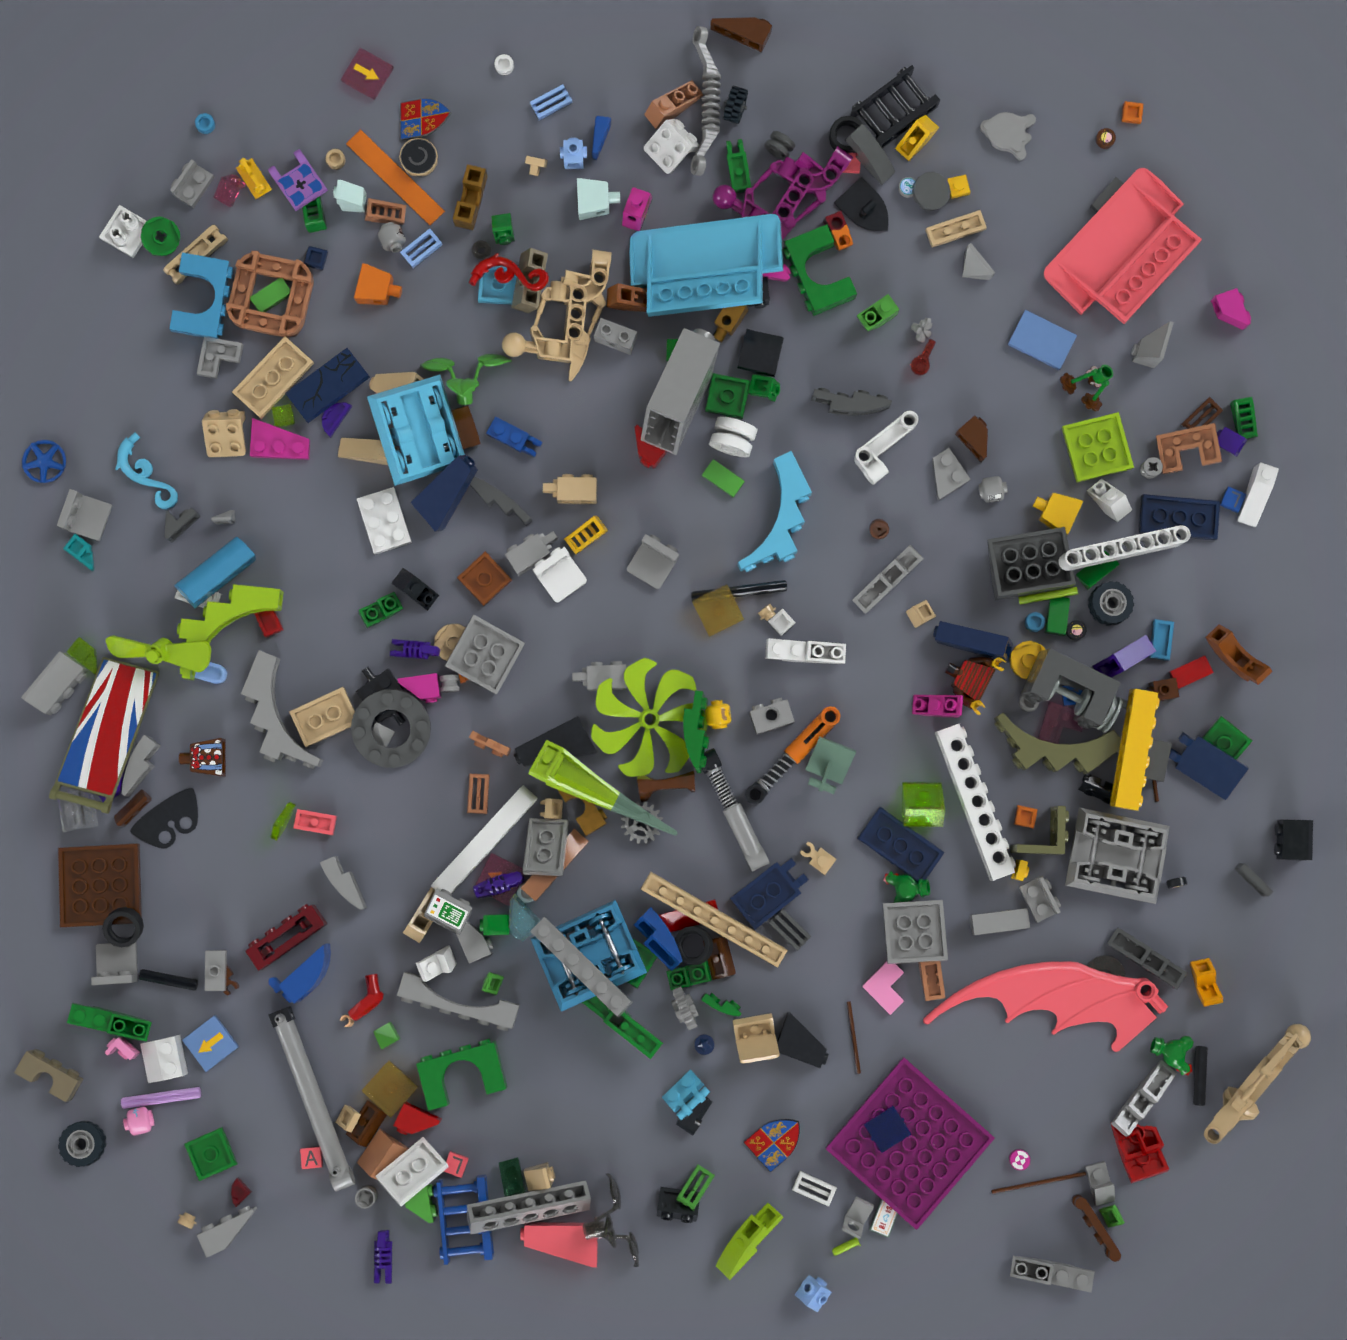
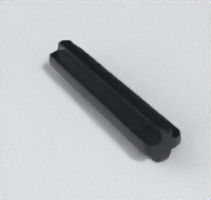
M145 969L140 970L139 980L193 991L198 987V980Z
M1206 1046L1195 1047L1193 1104L1197 1106H1204L1206 1102L1208 1054Z

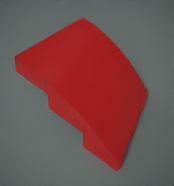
M1111 1124L1119 1154L1131 1183L1169 1171L1161 1151L1164 1144L1156 1127L1140 1126L1137 1124L1130 1136L1125 1137Z

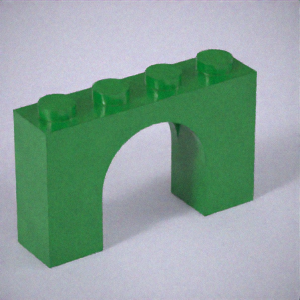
M827 224L784 241L782 249L784 258L790 261L791 266L789 268L792 276H796L799 282L797 283L798 290L806 298V301H804L808 312L811 311L813 316L852 301L857 296L850 276L832 284L821 285L812 281L806 273L805 264L810 257L833 248L835 241Z
M489 1038L479 1041L478 1046L471 1047V1044L460 1046V1051L452 1052L449 1049L439 1052L440 1056L433 1058L431 1054L420 1058L421 1061L416 1063L428 1111L450 1104L444 1075L448 1066L458 1060L470 1061L478 1067L482 1075L486 1094L507 1089L496 1041L491 1042Z

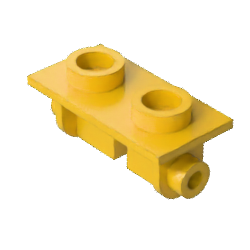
M246 158L239 160L240 165L236 169L255 199L272 190L252 158L246 160Z

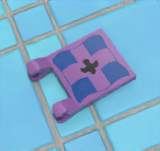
M300 149L294 152L300 165L281 176L275 166L268 169L270 175L295 211L328 191Z

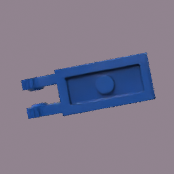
M496 416L486 432L488 436L532 457H535L537 453L533 449L525 447L526 442L529 441L535 446L540 447L542 445L540 440Z

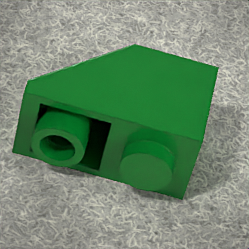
M511 214L491 216L496 244L508 245L515 241Z
M509 914L483 915V919H480V931H483V935H510L511 914L510 916Z

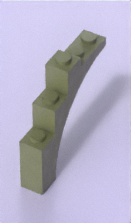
M1004 713L994 718L996 728L1001 733L1004 732L1008 737L1006 739L1008 744L1013 749H1017V751L1011 754L1013 757L1012 762L1018 769L1021 768L1022 770L1028 769L1043 758V764L1049 771L1057 772L1074 760L1075 763L1073 765L1077 771L1087 774L1119 751L1121 739L1114 729L1097 739L1085 743L1071 745L1054 744L1039 740L1025 733L1014 725Z

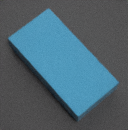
M1153 620L1151 642L1156 652L1151 654L1149 658L1170 660L1174 622Z

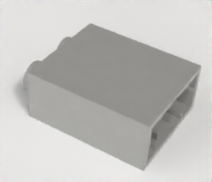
M683 328L647 405L641 441L677 455L712 378L720 343L716 342L714 336L708 331L694 329L692 332Z

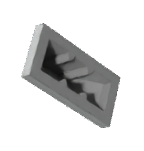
M970 243L965 250L962 277L990 280L995 274L994 270Z

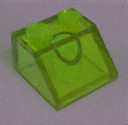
M902 782V817L904 826L943 827L945 803L942 783Z

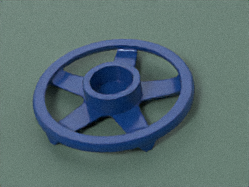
M49 440L31 443L22 458V468L26 475L39 483H49L61 476L66 466V456L63 449L57 443ZM50 444L53 446L46 453H43L37 445ZM57 449L62 455L63 464L57 463L52 459ZM33 450L36 460L26 463L29 452ZM38 467L40 469V479L33 477L28 469ZM48 469L60 470L55 477L46 480Z

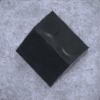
M1277 820L1274 828L1275 835H1277V843L1274 845V854L1277 855L1276 859L1312 860L1313 820Z

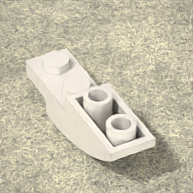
M766 639L765 659L845 664L846 644Z

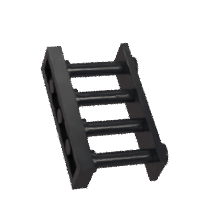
M913 65L908 68H902L895 78L863 102L858 101L852 106L850 116L856 117L860 115L874 132L875 138L882 148L908 130L917 119L928 115L939 105L940 99L936 94L931 98L927 97L911 78L914 71ZM904 81L921 101L920 106L916 109L912 108L895 87ZM887 93H890L905 111L906 117L902 120L896 119L881 100ZM875 104L890 122L891 128L887 131L881 130L866 111L871 105Z

